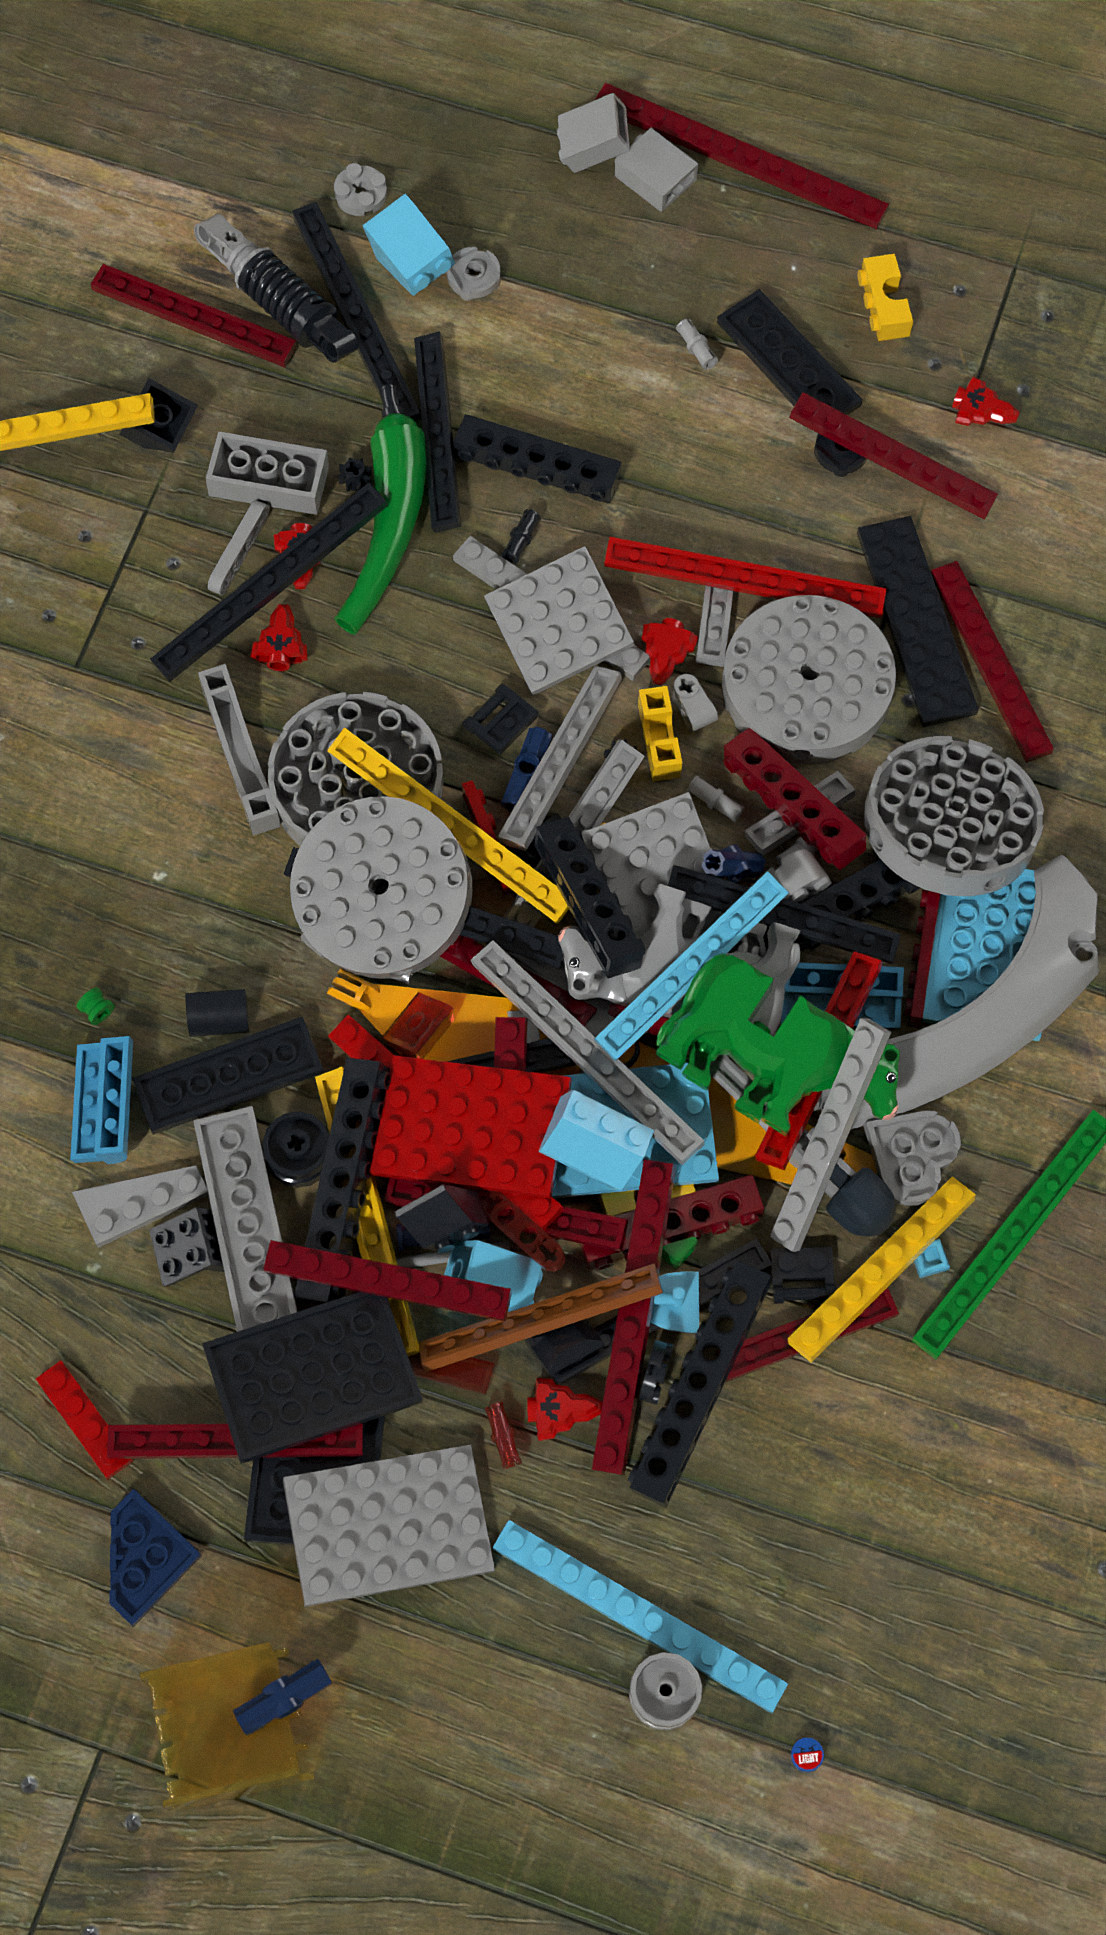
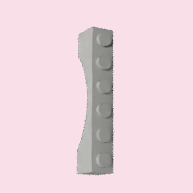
M226 664L198 672L201 688L252 835L281 827L276 806L254 751Z

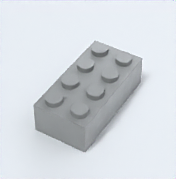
M218 431L206 475L208 494L211 497L251 504L254 500H258L268 504L270 507L317 515L329 470L327 450Z

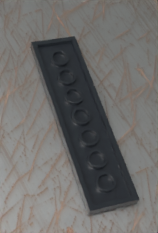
M907 516L859 527L857 529V536L874 586L886 588L883 612L922 727L977 715L979 709L912 517Z

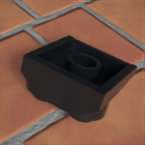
M587 1319L524 1339L527 1347L550 1376L594 1350L605 1346Z

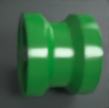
M98 987L86 992L76 1005L81 1013L88 1015V1021L92 1025H98L103 1022L115 1008V1004L109 999L106 1000L103 997V992Z

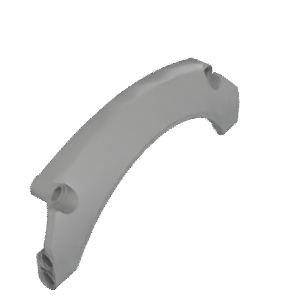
M1060 854L1034 870L1036 894L1034 911L1028 932L1012 962L995 983L976 1000L946 1019L919 1031L888 1039L887 1044H893L900 1050L896 1090L898 1112L896 1115L938 1099L972 1082L1004 1062L1056 1020L1098 975V950L1091 942L1096 939L1097 893L1090 886L1087 879L1065 856ZM831 1089L822 1091L814 1111L819 1109L822 1112ZM864 1099L851 1129L864 1126L869 1121L879 1120L872 1114L870 1106Z

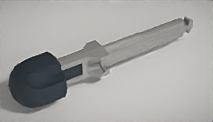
M718 1055L715 1061H711L710 1076L737 1101L744 1095V1089L753 1080L727 1055ZM766 1105L763 1106V1115L767 1111ZM760 1120L759 1125L767 1131L769 1126ZM814 1128L809 1132L804 1129L789 1160L796 1168H799ZM839 1157L824 1191L831 1198L826 1205L827 1213L845 1230L854 1235L871 1237L881 1234L889 1228L894 1220L896 1209L893 1193L887 1184L870 1168H862L856 1173Z

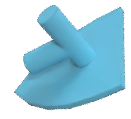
M682 1271L659 1276L663 1293L656 1295L654 1298L650 1323L668 1331L697 1333L699 1328V1272Z

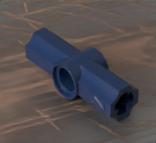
M540 727L529 728L520 754L515 759L514 770L501 802V806L509 812L513 811L552 742L553 735L547 732L546 729ZM528 767L533 769L534 771L531 773H524L521 771V769Z
M733 844L723 850L710 849L703 855L704 860L701 866L706 874L726 876L729 882L735 883L745 877L757 878L764 872L763 867L766 861L762 854L742 851L738 844Z
M316 1659L289 1677L285 1675L273 1681L262 1689L261 1694L233 1710V1713L245 1735L249 1736L273 1720H280L292 1714L303 1706L304 1701L333 1683L320 1660Z

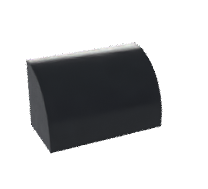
M245 989L185 993L187 1025L190 1037L249 1033L248 998Z

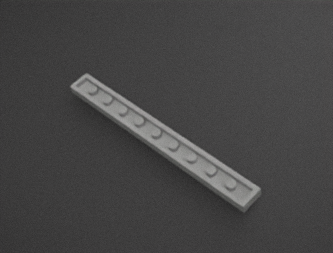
M492 940L471 959L472 965L635 1121L653 1129L652 1137L681 1165H684L704 1146V1140L619 1059L614 1061L594 1040L596 1037L498 944Z

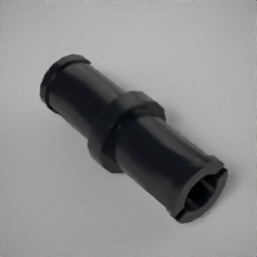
M532 509L524 510L517 527H514L510 532L511 538L502 552V557L510 563H517L525 546L529 545L532 541V533L541 518L536 511Z

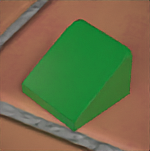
M693 1236L664 1245L661 1257L673 1268L678 1269L695 1251L697 1238Z

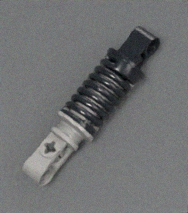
M216 214L194 226V234L197 241L223 263L231 274L235 275L234 282H236V287L246 293L253 301L257 302L274 320L278 321L287 332L291 333L298 344L304 348L315 346L332 363L357 351L358 341L355 335L336 319L337 308L318 295L315 290L311 289L310 285L305 283L294 271L290 270L289 266L283 264L282 260L277 258L272 249L269 247L258 248L254 242L245 238L221 214Z

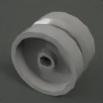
M662 1652L649 1656L638 1665L630 1682L629 1700L633 1712L642 1723L656 1730L669 1731L682 1727L693 1717L701 1701L702 1683L699 1673L689 1660L678 1654ZM662 1685H666L667 1690L672 1691L670 1696L665 1697L661 1695L660 1689Z

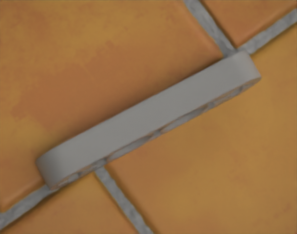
M258 500L252 502L209 578V591L219 595L225 594L268 518L270 511L268 504Z

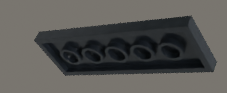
M760 289L717 316L719 326L793 406L797 403L802 392L846 415L862 406L863 399Z
M302 1016L135 1076L132 1079L149 1127L154 1135L324 1072Z

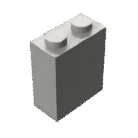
M614 93L558 116L559 128H557V135L561 147L559 157L561 162L567 165L574 173L630 151L626 106Z
M652 128L644 134L638 135L630 146V151L618 155L615 159V177L660 212H663L697 180L698 163Z

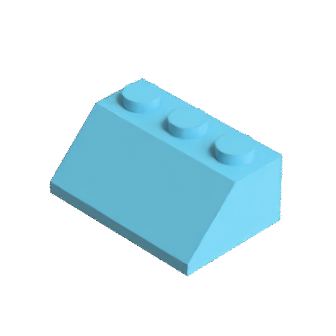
M572 1090L560 1097L538 1152L620 1192L643 1160L654 1130Z

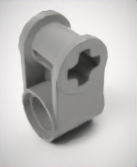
M683 674L677 677L674 682L672 700L682 715L689 731L694 732L717 721V711L695 676Z

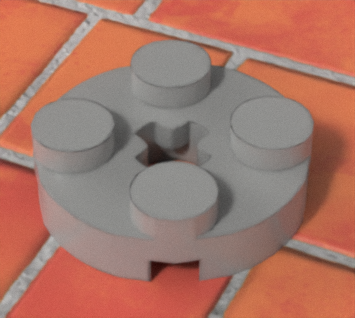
M358 163L349 164L346 170L342 171L334 182V194L339 207L344 212L354 216H364V212L373 210V213L378 211L384 205L387 198L385 176L372 167L360 166ZM363 187L366 192L361 191L360 194H357L356 188Z
M467 247L453 254L452 257L455 265L447 271V280L451 289L459 294L463 300L470 301L474 298L485 297L498 289L500 284V264L493 253L487 250L486 253L478 251V247ZM473 269L475 272L480 271L477 276H470L469 270Z

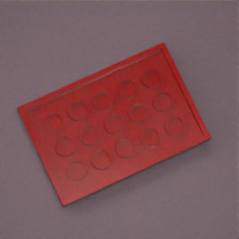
M393 1055L390 1068L391 1082L389 1089L385 1093V1106L382 1108V1118L379 1123L370 1169L372 1175L552 1198L558 1161L538 1151L560 1097L571 1091V1077Z

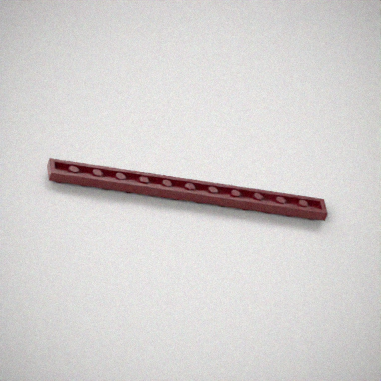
M606 82L595 98L597 100L614 93L626 106L627 123L645 131L652 128L666 140L876 230L888 211L889 203Z

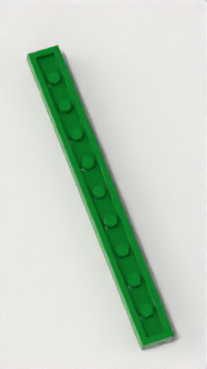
M1094 1109L1091 1111L911 1340L913 1343L937 1360L1106 1144V1118Z

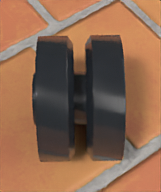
M297 1111L285 1113L270 1124L266 1129L263 1139V1149L267 1166L274 1178L284 1185L296 1188L311 1186L320 1181L329 1140V1133L322 1121L312 1114Z

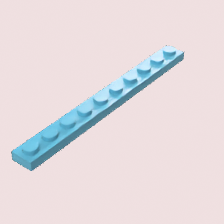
M508 1520L493 1546V1550L664 1651L678 1654L689 1660L698 1671L771 1714L788 1685L782 1679Z

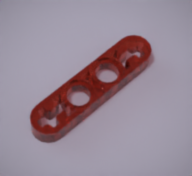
M471 1188L472 1191H476V1192H478V1194H479V1192H481V1191H483L484 1193H487V1192H488V1190H480V1189H473V1188ZM489 1192V1196L496 1203L494 1208L485 1200L481 1201L486 1218L541 1268L553 1272L559 1270L564 1265L566 1256L561 1246L502 1192ZM503 1209H512L515 1213L513 1221L508 1224L500 1223L498 1220L499 1213ZM528 1228L536 1230L537 1236L534 1242L530 1244L521 1242L520 1235L522 1231ZM541 1244L551 1253L557 1250L555 1253L557 1260L555 1262L548 1260L545 1263L546 1257L538 1249Z

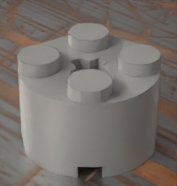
M807 849L798 850L780 860L782 865L776 871L773 867L768 870L789 892L784 899L797 903H803L832 883L814 854Z

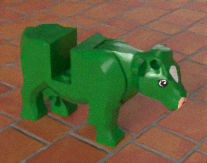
M724 953L714 955L703 964L692 979L681 1009L673 1014L660 1028L657 1035V1045L659 1048L656 1050V1055L681 1070L685 1065L686 1056L690 1048V1062L682 1071V1076L705 1091L711 1085V1061H715L718 1055L730 1056L742 1069L755 1076L753 1082L744 1089V1095L735 1103L734 1109L759 1124L761 1120L779 1133L787 1136L791 1128L789 1113L801 1099L811 1095L812 1092L832 1088L855 1031L835 1016L818 1009L800 995L773 1037L770 1035L771 1029L758 1021H755L754 1024L751 1022L772 991L774 979L733 955L728 956ZM886 1044L863 1098L870 1106L872 1114L880 1120H890L898 1112L896 1090L900 1050L893 1044ZM766 1105L767 1111L763 1115V1106Z

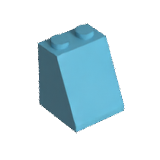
M406 194L402 195L363 225L376 259L412 296L425 289L432 281L455 265L449 247Z
M465 1240L454 1244L455 1247L450 1252L444 1275L510 1288L513 1292L508 1312L534 1304L535 1290L540 1285L543 1276L541 1270L543 1262L479 1240Z

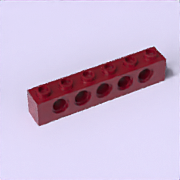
M747 728L723 746V762L726 768L731 773H736L740 776L750 791L755 790L762 797L764 804L768 808H774L781 815L782 820L787 826H793L800 832L802 839L808 845L815 846L827 863H833L841 870L866 851V833L755 731Z
M753 1175L671 1199L668 1219L677 1221L680 1227L676 1230L666 1229L663 1246L693 1236L699 1240L701 1235L710 1232L713 1235L722 1234L729 1231L730 1226L739 1223L742 1226H748L758 1222L759 1217L763 1215L764 1206ZM724 1202H732L736 1205L737 1210L728 1213L722 1209L721 1205ZM635 1210L614 1216L627 1219L628 1221L621 1252L580 1243L588 1269L595 1267L596 1270H603L611 1267L614 1261L624 1258L627 1261ZM698 1210L704 1211L708 1215V1219L702 1222L697 1221L693 1218L692 1214Z

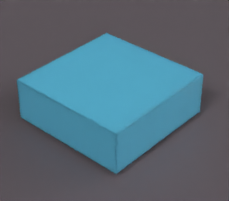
M940 1239L935 1240L914 1260L919 1278L947 1271L950 1268Z

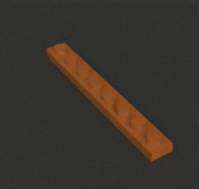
M651 1264L507 1313L506 1322L489 1318L419 1342L421 1364L425 1372L662 1294L663 1291L655 1264Z

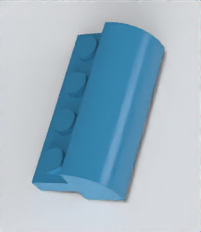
M798 963L792 976L785 984L780 1024L784 1022L800 995L818 1009L825 1011L847 965ZM882 966L853 1027L858 1026L860 1018H869L884 1028H901L904 967Z
M130 1036L101 1038L100 1043L77 1045L70 1160L74 1163L104 1161L107 1164H116L127 1159L133 1039Z

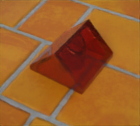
M417 992L381 1038L405 1057L424 1059L454 1022L453 1008L444 1002Z

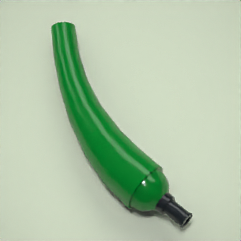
M385 385L380 388L383 405L382 419L376 425L374 435L370 441L375 489L386 500L388 507L374 517L373 534L366 561L353 590L334 618L342 629L353 635H356L391 582L409 545L423 498L427 467L424 432L413 419L404 415L403 408L399 406L397 387L395 385Z

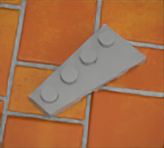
M196 1166L72 1192L98 1248L209 1196L208 1189Z

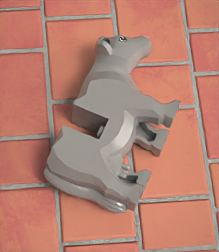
M659 884L654 892V896L658 901L659 911L651 924L650 930L640 937L645 946V955H643L641 968L609 979L583 935L581 928L577 926L564 927L558 935V942L564 955L569 995L578 1000L594 999L595 997L603 998L627 1008L699 938L700 931L706 924L705 917L709 914L711 907L684 898L686 894L684 891ZM773 922L767 932L768 949L766 951L763 936L767 925L757 923L741 939L738 951L726 954L746 961L760 972L774 979L772 991L751 1022L754 1024L755 1021L764 1024L771 1029L770 1035L774 1036L782 1016L785 984L800 961V947L797 943H794L800 930ZM686 993L662 1016L663 1018L669 1019L681 1009Z

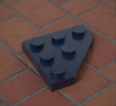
M132 1489L111 1511L109 1604L134 1627L202 1555L137 1491Z

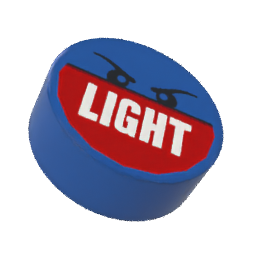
M802 1738L791 1749V1761L798 1770L813 1772L821 1766L824 1760V1750L815 1739Z

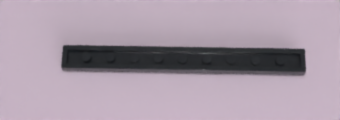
M317 202L292 210V217L346 328L353 332L358 341L357 350L379 395L381 387L395 385L397 387L399 406L403 408L404 415L414 421L421 419L420 411Z
M370 483L366 484L150 658L152 663L170 683L388 507L386 500Z
M293 847L283 874L286 877L291 878L292 867L299 850L298 848ZM382 881L376 888V894L381 895L385 893L389 883ZM471 906L469 907L465 925L460 936L487 945L493 940L505 951L561 969L564 955L557 935Z

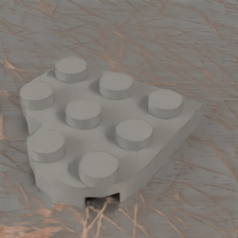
M936 1111L915 1112L895 1116L890 1120L879 1119L869 1121L864 1125L878 1177L887 1184L894 1195V1201L897 1205H919L928 1201L937 1191L938 1184L941 1181L940 1170L948 1167L957 1157L958 1150L961 1147L960 1133L953 1121L949 1122L945 1117L937 1115L938 1112Z

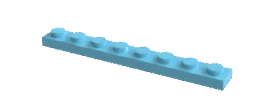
M767 871L594 1040L616 1061L687 992L692 979L708 959L717 954L728 953L789 892Z

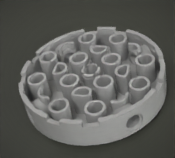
M817 595L791 596L762 606L748 616L738 627L728 645L725 656L722 693L726 710L729 711L735 722V727L740 733L747 728L752 729L786 761L801 764L826 763L835 761L838 757L850 752H856L867 744L883 725L894 693L896 668L894 657L886 638L875 623L865 614L849 604L829 597Z
M346 692L329 695L310 703L298 711L284 725L282 733L279 735L276 743L274 742L270 752L268 785L278 812L280 824L298 845L301 846L310 830L323 817L336 808L358 799L379 796L388 797L327 751L344 727L442 800L443 768L440 749L432 731L416 712L404 704L400 705L389 700L384 695L370 692L346 695ZM353 776H359V777H361V778L359 779V778H351V777H353Z
M934 736L917 739L896 748L878 766L864 805L865 831L869 842L879 858L897 875L918 887L951 896H976L991 893L1009 885L1024 872L1041 837L1044 826L1042 817L1044 808L1033 781L1011 758H1002L992 752V747L970 739L968 743L954 741L952 736Z
M383 796L368 797L346 803L323 817L303 840L293 863L290 880V896L294 915L301 931L311 945L328 960L348 972L380 979L406 976L438 960L439 956L450 945H453L465 925L469 907L471 906L473 892L471 870L462 846L448 827L436 815L416 803L400 798ZM382 881L388 882L389 887L387 891L377 895L375 892L377 886Z

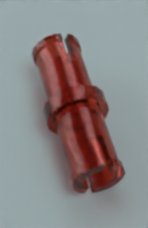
M504 1403L491 1404V1409L490 1406L485 1407L484 1410L492 1430L490 1435L491 1441L496 1443L502 1468L508 1469L520 1465L522 1460L514 1440L516 1433L514 1428H510Z

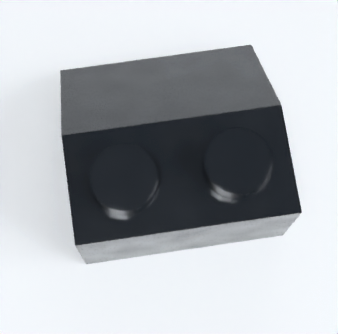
M148 378L140 395L151 394L154 404L155 423L124 428L119 435L143 448L174 453L198 405Z
M444 1184L395 1211L398 1220L421 1247L437 1251V1253H445L455 1247L454 1244L461 1240L476 1237L479 1234V1230L489 1225L478 1192Z

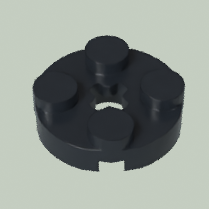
M819 433L817 434L814 455L820 465L828 471L834 472L839 477H844L848 473L859 470L866 463L867 458L849 449L847 451H839L836 445L838 443Z
M655 1340L640 1392V1400L654 1405L658 1404L662 1387L656 1385L657 1383H664L668 1365L663 1364V1361L669 1362L674 1344Z

